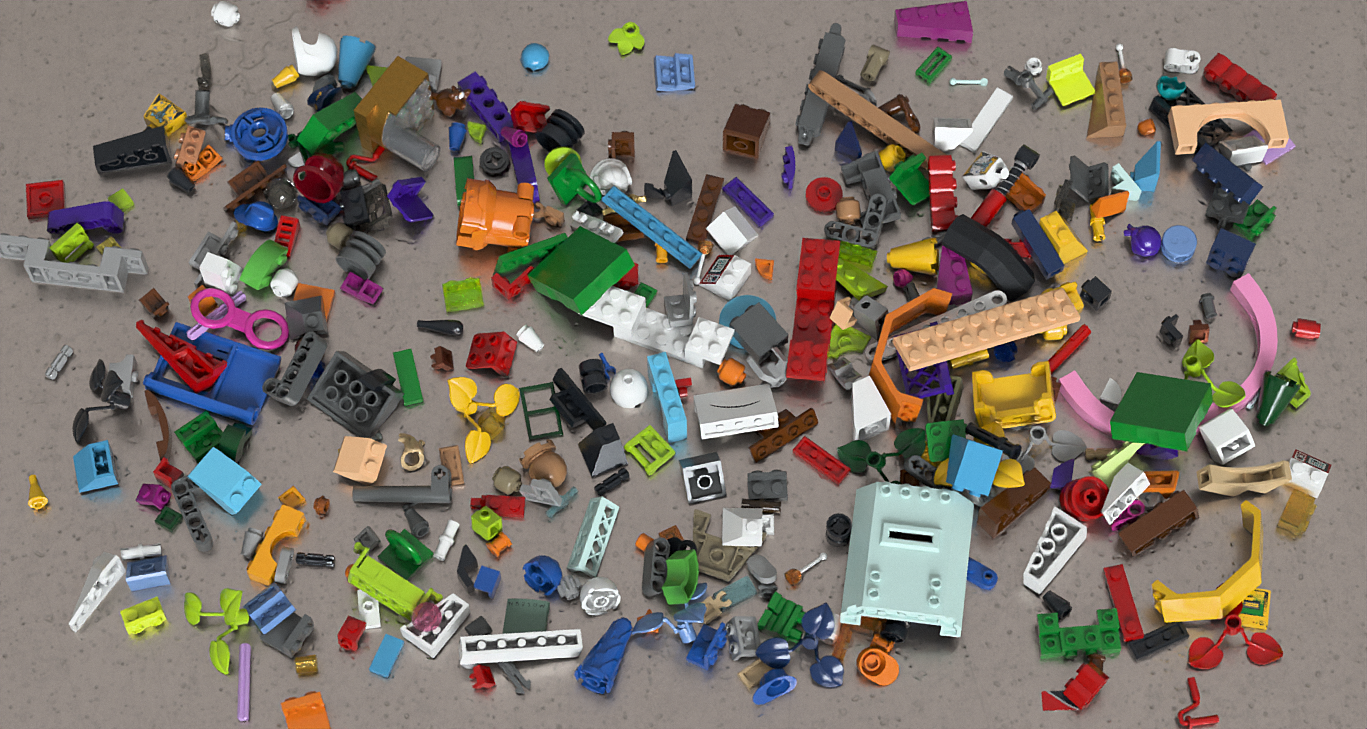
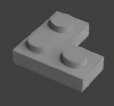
M532 479L530 485L522 484L519 490L522 496L529 501L559 507L563 501L558 491L555 490L547 479Z

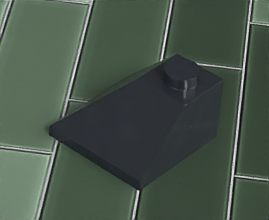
M677 150L672 152L664 180V190H662L664 198L669 200L671 205L692 198V179Z
M614 423L595 429L578 443L591 478L628 465Z

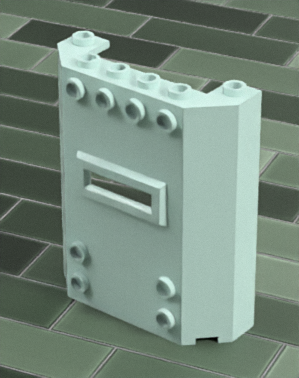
M886 481L875 482L856 489L840 623L860 625L861 616L941 625L940 635L960 637L974 503L958 492L949 489L892 484ZM890 531L929 535L932 536V543L889 538Z

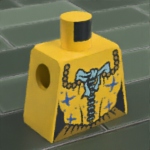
M159 93L144 114L147 127L143 131L164 125L169 137L186 124V112Z

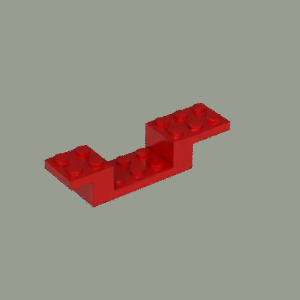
M802 238L796 287V310L793 335L789 346L786 378L825 381L833 324L830 316L835 307L837 289L836 278L840 241Z

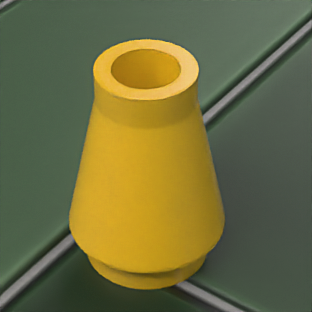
M291 64L290 66L286 65L271 80L278 89L297 81L296 79L300 76Z

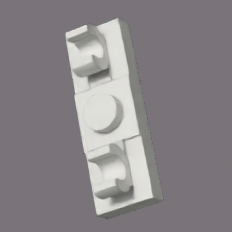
M578 211L572 215L574 221L570 227L574 231L581 226L613 243H616L623 235L621 228L582 212L579 214Z

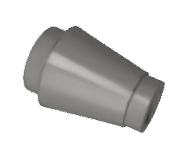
M249 527L248 531H245L241 555L252 558L257 546L264 539L262 537L264 533Z

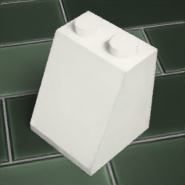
M870 376L860 377L852 383L851 418L853 441H864L889 430L891 413Z

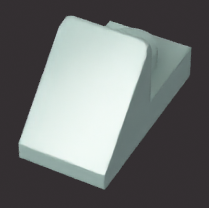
M1119 163L1113 166L1110 176L1116 186L1112 188L1110 195L1128 191V200H1139L1141 189Z

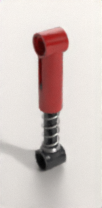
M1025 144L1022 145L1014 157V166L1010 167L1008 177L1001 180L1000 185L995 187V190L992 189L971 219L987 227L1006 202V194L1010 193L1011 187L1015 186L1014 183L1017 179L1020 180L1019 177L1022 173H1025L1024 171L1031 170L1035 166L1040 154Z

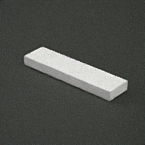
M996 88L972 123L973 132L959 145L976 153L1013 99V96Z

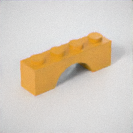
M283 504L280 510H276L271 527L268 526L265 531V539L257 546L256 556L254 560L248 563L246 569L251 580L265 586H269L275 581L277 563L272 558L275 546L285 538L298 537L306 521L303 512Z

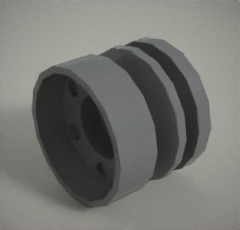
M353 231L350 239L346 241V247L340 250L335 259L337 264L348 274L351 271L362 279L367 280L374 273L375 265L381 262V259L386 254V250L381 243L370 235L360 231Z

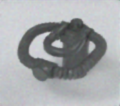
M195 90V114L187 116L185 118L186 123L213 125L218 122L227 124L228 120L224 117L211 116L209 114L210 90Z

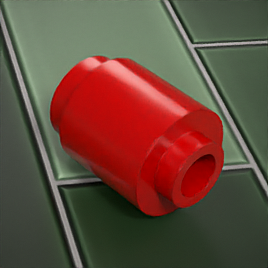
M1297 318V321L1292 323L1291 332L1294 333L1295 337L1313 340L1314 338H1319L1321 323H1317L1314 320Z

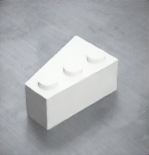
M207 252L199 267L206 289H220L229 294L230 297L236 293L237 284L244 270L242 267L226 258Z
M451 594L434 605L425 614L419 615L408 625L402 626L400 628L402 636L434 658L471 613L469 604L455 594Z

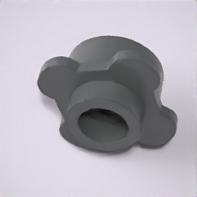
M774 582L770 584L761 583L758 585L760 590L758 596L770 599L778 590V587Z

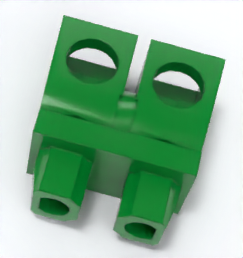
M775 592L767 605V609H765L757 623L758 631L772 637H781L787 641L798 643L803 636V632L796 629L797 624L802 625V618L806 612L803 611V606L787 600L781 594Z

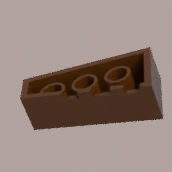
M1034 467L1032 470H1027L1023 473L1024 486L1006 488L980 508L977 523L993 539L1050 490L1051 482L1037 468Z
M1184 489L1180 492L1175 491L1169 496L1170 499L1164 503L1161 501L1154 505L1153 510L1146 514L1145 512L1136 518L1137 521L1131 525L1128 523L1120 528L1119 538L1132 556L1154 545L1156 538L1161 540L1168 537L1172 529L1178 528L1180 530L1185 527L1189 519L1192 518L1195 521L1199 518L1198 508Z

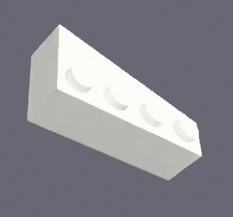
M1054 506L1050 519L1046 523L1045 530L1025 569L1024 585L1040 595L1086 539L1087 527Z

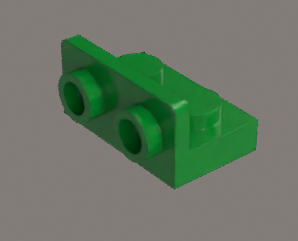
M1257 199L1249 207L1243 224L1234 223L1233 227L1249 240L1255 235L1258 237L1264 230V225L1266 223L1270 224L1275 219L1277 208L1272 206L1270 209Z

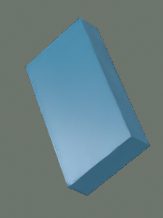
M385 634L369 671L388 678L404 645V641Z

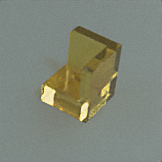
M489 407L478 418L481 432H487L490 439L493 440L505 428V416H500L496 413L494 407Z

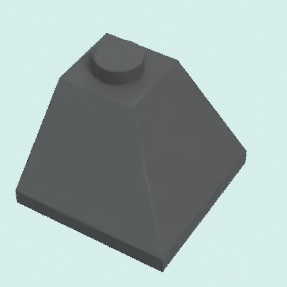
M322 296L284 303L290 340L300 339L310 331L315 332L317 335L328 333Z

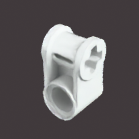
M1176 48L1167 49L1164 69L1168 72L1194 74L1199 69L1200 55L1196 51Z

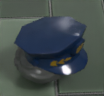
M328 74L315 82L312 94L307 99V105L315 107L317 112L339 101L343 95L341 87H337L338 84L332 75Z

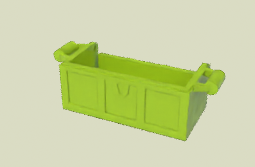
M360 542L355 543L354 553L360 554V556L350 569L349 583L410 622L414 621L422 613L430 600L435 605L442 601L443 596L437 594L433 588L430 587L425 594L420 588L369 557L370 548L362 546Z

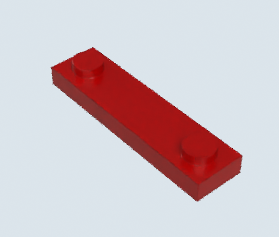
M1123 564L1103 568L1113 607L1117 608L1123 641L1143 638L1144 633Z

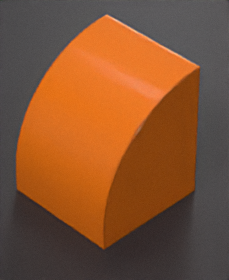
M203 285L198 287L194 292H192L188 296L190 305L191 300L196 295V293L203 289H206ZM213 297L202 299L198 305L199 311L204 317L218 307Z

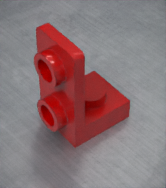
M532 265L529 266L512 283L505 276L501 277L496 273L491 277L492 286L509 300L512 296L518 295L525 284L531 283L527 275L534 267Z

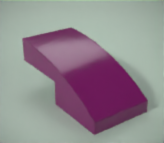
M351 271L340 287L346 293L373 305L384 289L369 279H362Z

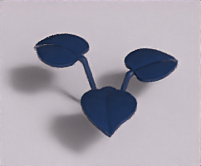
M827 602L810 609L804 614L801 623L805 631L804 637L792 648L788 649L789 645L786 639L773 637L761 643L755 652L756 656L767 666L781 669L789 664L791 659L789 653L803 644L805 648L814 649L817 663L812 664L810 667V674L813 680L825 687H839L843 684L844 667L841 661L831 655L824 656L821 660L819 658V647L817 646L819 640L829 638L835 629L833 612Z

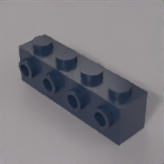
M1206 142L1192 159L1197 164L1195 167L1203 174L1206 172L1210 174L1208 178L1216 184L1219 181L1222 184L1220 188L1227 193L1233 192L1234 195L1232 197L1240 203L1245 201L1250 205L1263 188L1260 183Z

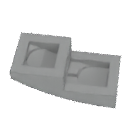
M845 357L828 364L831 373L846 390L852 388V383L862 377V375L854 370L852 363Z

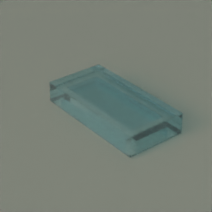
M745 576L713 593V597L716 599L719 592H726L722 602L730 599L732 604L728 607L720 608L722 612H725L756 595L757 590L749 577Z

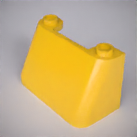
M1049 361L1035 363L1031 367V373L993 378L992 373L987 370L972 372L974 410L979 427H983L991 422H997L1004 429L1047 423L1055 420L1056 409Z

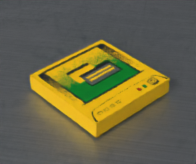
M1256 588L1242 601L1243 608L1238 615L1242 621L1241 626L1267 629L1271 590Z

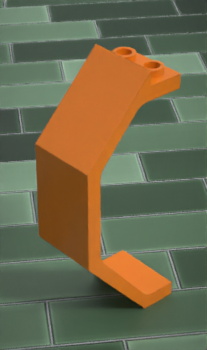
M933 288L888 313L885 317L868 376L871 377L888 407L894 423L897 417L906 422H916L923 399L903 394L893 384L882 364V356L887 338L893 332L925 313L935 315L945 313L952 293Z

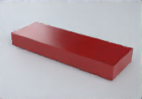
M806 436L793 449L794 454L837 485H840L851 472L848 466Z

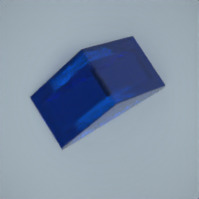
M849 121L835 141V151L856 161L862 157V151L852 121Z

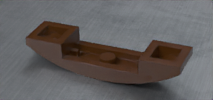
M145 390L148 409L151 416L158 414L163 440L156 442L160 461L163 457L169 461L172 449V435L169 422L160 402L149 390Z

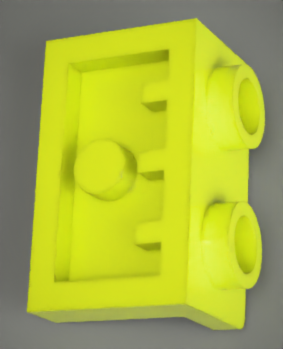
M158 596L120 611L128 634L140 633L144 628L160 625L164 620H167Z

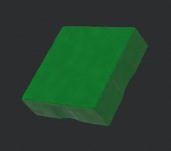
M580 226L527 276L537 292L553 300L560 301L567 308L583 315L635 264L627 249Z
M1136 372L1110 420L1112 439L1147 443L1163 448L1188 451L1196 435L1198 425L1205 418L1213 402L1211 383Z

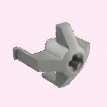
M777 347L771 349L774 352L770 356L772 362L762 367L749 355L746 361L757 376L763 380L760 385L770 384V388L779 387L786 381L788 360Z

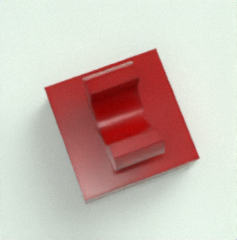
M691 377L675 380L680 398L687 397V387L692 386Z
M484 665L473 667L474 673L469 676L470 679L477 680V683L472 686L473 688H491L496 685L490 667Z

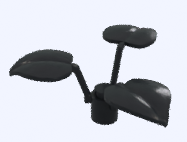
M102 359L98 360L91 373L89 386L93 391L98 386L103 389L101 401L109 403L110 406L88 407L85 410L80 408L74 418L72 427L74 439L78 444H80V438L84 434L89 422L88 412L106 409L115 410V407L126 410L130 404V395L116 391L123 383V380L118 377L115 371L110 370L102 384L105 376V364Z

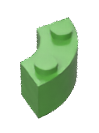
M271 239L265 241L251 256L239 280L256 290L267 287L272 280L273 274L285 264L288 249Z
M695 549L676 551L666 559L667 578L662 586V590L668 605L688 603L696 590L699 568Z

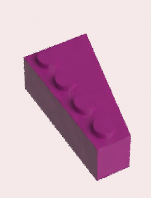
M967 1L895 9L894 25L898 37H930L933 40L943 38L949 39V41L965 40L967 43H972L973 27Z

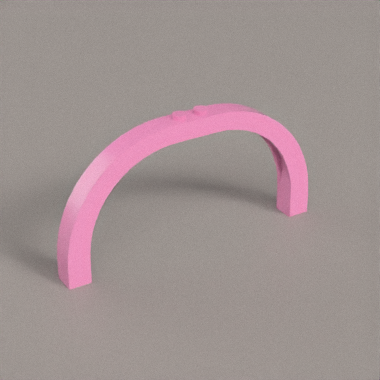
M1249 273L1233 281L1230 289L1248 314L1257 339V357L1254 369L1243 384L1240 385L1245 390L1246 397L1230 407H1219L1212 403L1205 418L1198 426L1230 408L1237 413L1248 405L1261 389L1265 370L1271 371L1274 364L1278 343L1275 317L1266 296ZM1075 370L1058 380V383H1061L1059 391L1073 410L1092 427L1112 437L1110 420L1115 412L1102 404L1091 393ZM1199 427L1197 428L1196 435L1201 434Z

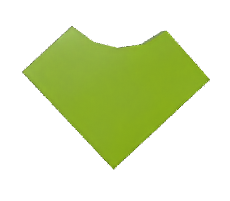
M835 324L831 332L829 357L837 360L847 352L862 354L870 342L871 336L853 327L842 330Z

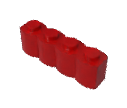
M1217 53L1204 68L1203 75L1209 82L1218 84L1223 92L1232 94L1237 102L1276 100L1277 93L1262 84L1256 77L1248 74L1243 68L1232 63L1230 59L1221 53Z
M952 155L928 157L931 232L947 231L958 216L954 212V208L958 206V201L953 193V189L957 188V182L952 174V171L956 170L955 160H952Z

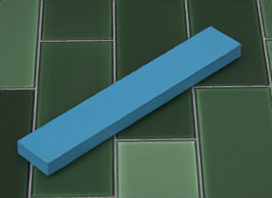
M615 186L602 198L601 201L689 269L702 256L701 252Z

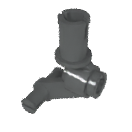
M1008 66L1004 71V76L1015 81L1016 85L1031 88L1037 97L1031 104V107L1035 110L1042 103L1045 104L1048 101L1047 98L1054 93L1050 87L1042 93L1034 81L1033 74L1028 70L1020 72L1012 66Z

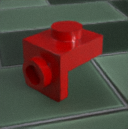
M348 615L337 634L340 646L347 650L352 649L356 651L358 641L367 627L366 622Z

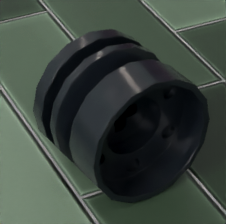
M555 109L546 120L547 123H544L536 132L535 138L547 152L558 147L573 149V144L579 142V139L585 134V130L574 116L564 110Z

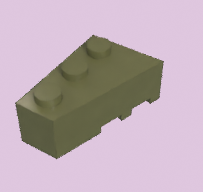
M951 376L954 390L953 395L947 396L945 392L926 397L928 423L955 420L963 391L962 377ZM933 380L928 387L931 389L938 388L940 383Z

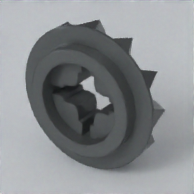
M499 147L488 148L480 156V166L484 169L485 173L489 172L492 175L494 173L501 174L503 170L507 169L509 164L507 152ZM492 156L497 161V166L494 165V163H491Z

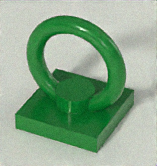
M570 153L547 178L560 202L564 205H567L576 194L592 203H598L602 199L599 187L587 175L576 154ZM587 184L594 195L585 191L583 187Z
M404 528L401 533L392 529H388L385 532L389 545L378 555V559L394 573L410 581L433 557L434 553Z

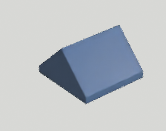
M167 555L127 562L126 582L131 592L171 584Z

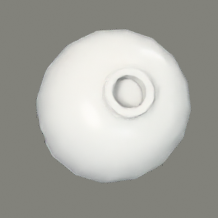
M635 369L620 370L613 376L610 382V395L617 405L623 408H633L635 405L645 401L648 395V384L645 377Z
M594 577L582 586L580 590V603L587 614L595 616L608 613L607 609L613 607L614 610L618 606L620 594L615 583L610 579Z

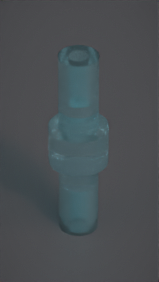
M573 486L564 496L561 495L560 497L563 500L561 506L553 505L545 512L546 515L552 518L560 509H564L569 504V501L579 492L577 488Z

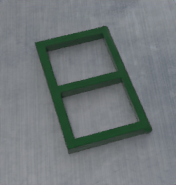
M553 382L519 388L529 441L563 436L560 414L555 406L527 411L524 392L551 388V394L553 395L555 394ZM555 412L559 431L532 436L529 416Z

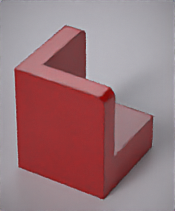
M163 457L153 471L156 480L170 489L172 483L184 475L183 471L170 465L165 457Z

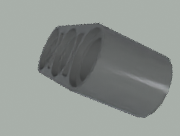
M663 537L649 542L645 548L642 591L648 597L662 593V586L667 578L666 559L669 558L670 545ZM652 583L655 584L656 590L653 588Z

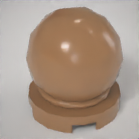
M547 439V443L543 445L538 442L524 452L525 457L519 458V462L523 468L529 469L531 480L547 479L556 488L564 482L567 466L565 460L559 454L554 453L556 446L553 441Z

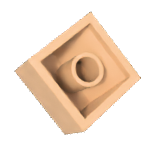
M344 436L333 472L369 486L377 480L387 445L370 438Z

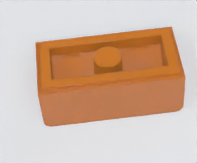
M1123 191L1100 197L1091 207L1096 218L1124 212L1129 192Z

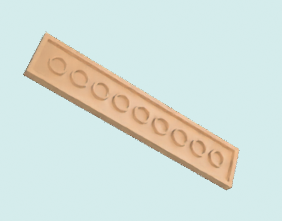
M1060 288L894 337L892 342L910 372L1078 322L1081 316L1065 290Z

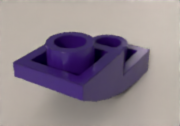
M788 146L785 147V155L782 156L785 165L781 177L783 183H787L788 188L792 189L795 180L796 162L793 147Z

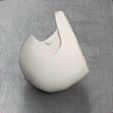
M296 26L292 29L297 72L306 76H319L328 73L334 67L337 60L335 41L327 34L319 31L317 43L313 45L307 44L302 41L298 27Z

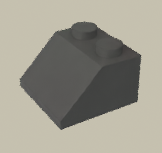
M717 452L679 460L682 480L689 504L727 496L721 460Z

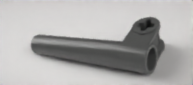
M437 465L431 472V485L354 486L352 491L353 501L451 503L452 474L445 466ZM441 471L446 473L445 476H442V479L437 476L441 474Z

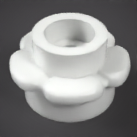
M1032 57L1027 60L1024 68L1033 75H1036V73L1042 71V63L1038 58Z

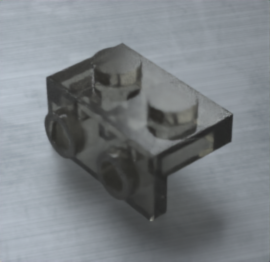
M1065 179L1063 186L1059 185L1056 192L1057 196L1054 201L1056 205L1055 211L1065 220L1072 221L1077 201L1069 198L1073 181Z

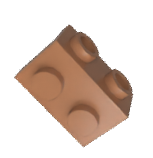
M188 125L186 132H181L178 143H181V147L176 149L173 158L176 159L175 167L182 168L185 161L192 164L197 163L205 131Z

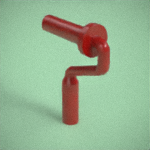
M379 145L372 154V158L355 154L350 155L346 161V165L349 167L348 170L356 169L359 175L370 181L378 179V176L358 166L357 162L352 160L359 159L374 162L379 159L385 148Z
M1195 677L1188 678L1191 696L1195 703L1178 712L1180 724L1186 726L1187 729H1192L1193 726L1219 723L1218 715L1197 718L1185 716L1184 721L1182 714L1200 704V694Z

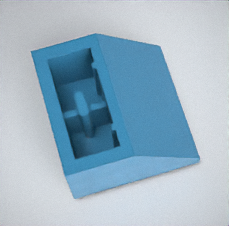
M108 440L88 444L73 456L80 493L118 484L113 452Z

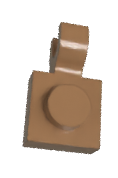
M536 202L535 207L540 211H534L533 218L544 217L550 225L562 227L565 222L563 212L548 205L545 207L541 203Z

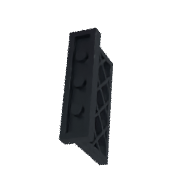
M1187 86L1184 91L1186 97L1180 96L1178 99L1173 100V105L1166 103L1165 99L1159 95L1154 97L1149 110L1169 129L1168 115L1171 107L1177 105V101L1186 102V106L1189 105V102L1205 104ZM1221 118L1206 123L1205 126H1212V132L1203 131V128H1200L1197 132V146L1194 153L1197 154L1205 142L1211 147L1215 146L1219 141L1231 135L1233 130ZM1215 127L1222 128L1225 132L1216 133ZM1203 136L1212 137V141L1208 143Z

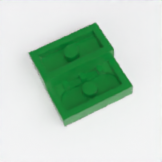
M204 411L174 431V433L198 464L212 447L218 450L223 431L218 427L211 415Z

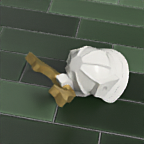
M609 158L600 161L594 166L590 174V178L597 184L603 195L613 186L625 194L628 185L632 184L627 166L618 159ZM627 194L637 204L647 201L646 196ZM608 205L602 210L603 216L615 212Z

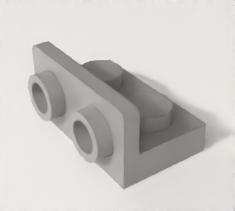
M734 616L726 623L725 628L729 639V652L732 655V660H738L740 657H757L755 652L761 642L756 616Z

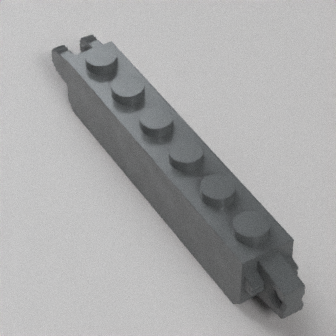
M833 23L829 33L825 32L824 38H820L818 44L820 52L815 54L813 62L815 69L810 71V80L814 78L818 71H824L836 79L846 42L845 38L841 36L842 26L840 23ZM807 84L804 95H807L806 100L802 99L800 106L802 113L797 116L795 126H798V143L809 146L812 138H816L821 134L829 103L814 94Z

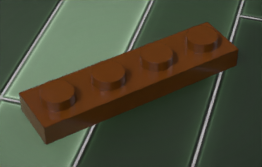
M706 174L686 241L700 245L705 244L708 235L706 228L712 222L724 184V178Z

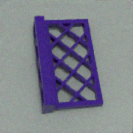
M937 321L930 323V327L938 325ZM897 351L907 395L921 399L945 392L947 396L954 394L947 361L933 364L932 366L936 367L932 375L925 372L927 367L914 370L918 373L911 379L906 376L909 370ZM921 375L929 378L924 385L917 382ZM933 380L940 383L938 388L931 389L928 386ZM914 385L921 388L918 393L910 394V390Z

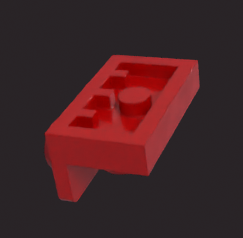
M519 101L510 110L514 128L536 133L544 123H547L545 114L550 110V107L540 103Z

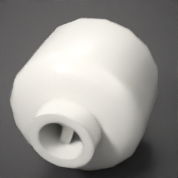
M220 1L213 6L211 15L216 23L230 27L239 21L240 13H238L236 5Z
M290 269L278 270L270 282L273 293L279 297L290 296L298 285L297 275Z

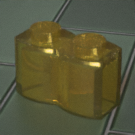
M1293 489L1277 526L1299 536L1301 531L1305 532L1309 525L1307 517L1308 515L1312 516L1317 507L1314 504L1316 498Z

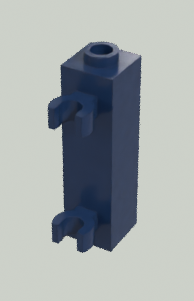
M1020 210L1015 213L1011 224L1045 279L1047 280L1062 272L1065 265L1031 210Z

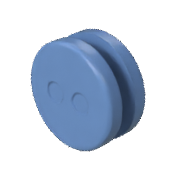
M1182 225L1168 228L1161 240L1162 254L1173 262L1189 260L1197 246L1195 233L1190 228Z

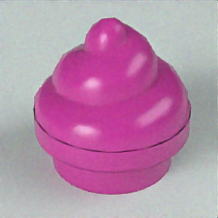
M899 269L894 272L893 281L897 287L904 288L913 280V276L906 269Z

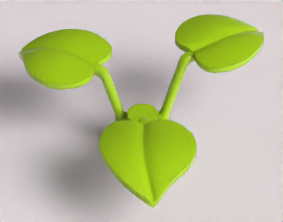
M1197 339L1186 351L1182 360L1183 367L1186 369L1184 371V379L1188 380V376L1196 378L1202 374L1206 381L1211 383V388L1215 391L1212 396L1213 402L1219 407H1230L1242 401L1246 397V393L1239 384L1225 381L1219 385V388L1214 386L1203 369L1214 361V353Z
M225 588L221 591L220 606L224 612H202L200 598L195 593H185L184 613L190 624H198L200 616H224L225 623L231 626L230 629L219 635L216 640L211 641L209 647L210 659L215 668L223 674H229V647L221 639L233 630H237L238 625L247 624L249 621L247 610L245 608L239 609L243 591Z

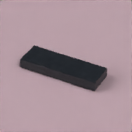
M1182 621L1171 622L1144 634L1143 638L1127 642L1126 645L1137 662L1189 638L1190 635Z

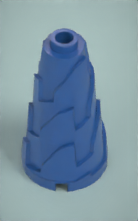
M621 617L613 621L606 633L574 672L576 680L578 681L581 677L583 679L581 685L599 694H604L605 690L607 694L611 691L620 662L624 656L625 647L632 634L633 627L629 619Z

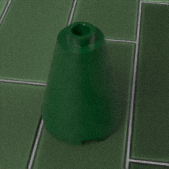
M1265 370L1263 374L1256 411L1258 422L1265 426L1276 422L1301 387V384H1296V381L1278 373L1276 376L1271 375L1272 371Z

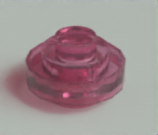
M430 602L417 605L411 615L413 625L421 632L435 630L440 625L442 618L440 609Z

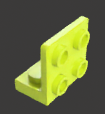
M1081 53L1049 65L1047 68L1046 79L1062 106L1095 94V89L1083 71L1084 58Z

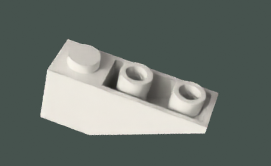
M1129 463L1114 476L1101 512L1108 524H1111L1150 485L1145 473Z

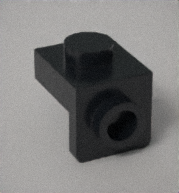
M1177 314L1172 317H1166L1161 322L1162 326L1160 329L1164 340L1174 348L1181 344L1183 335L1174 327L1179 318Z

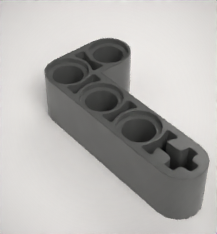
M310 331L306 333L282 379L268 378L265 380L262 386L263 392L281 403L289 406L296 405L300 401L326 351V340L315 332Z
M187 475L174 481L171 485V490L197 549L201 552H207L213 547V539L195 501L196 497L206 492L198 485H195ZM180 489H186L183 493H177ZM187 505H193L191 509H184ZM200 521L199 525L192 526L194 522ZM203 534L204 542L201 541L199 535Z

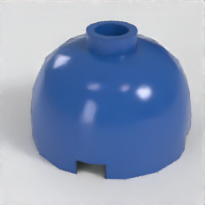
M546 555L533 557L523 566V570L525 569L526 572L524 579L535 592L538 593L541 590L544 592L543 595H551L557 589V586L560 585L562 570L557 560Z

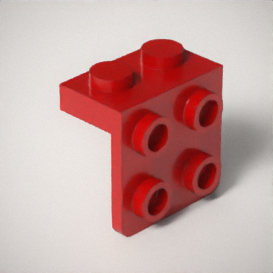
M504 331L475 334L466 367L468 369L492 368L501 376H508L517 341Z

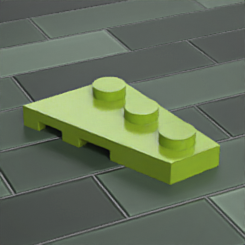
M839 257L836 280L858 301L864 296L873 297L886 292L887 285Z

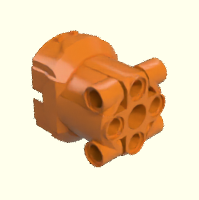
M467 178L464 188L467 191L463 192L459 211L456 245L474 248V250L483 249L487 244L507 246V253L528 246L530 226L534 213V186L529 183H520L517 186L516 193L497 190L490 180L485 179V181Z

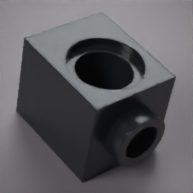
M1095 276L1092 280L1088 279L1083 283L1080 296L1097 311L1110 300L1112 290Z

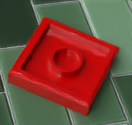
M63 180L26 184L28 220L46 218L50 211L65 208Z

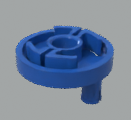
M253 108L245 111L235 120L231 130V137L237 152L244 157L247 163H251L253 161L267 160L278 155L287 143L288 130L285 120L276 111L269 108ZM258 129L266 130V133L261 137L253 135L254 131Z

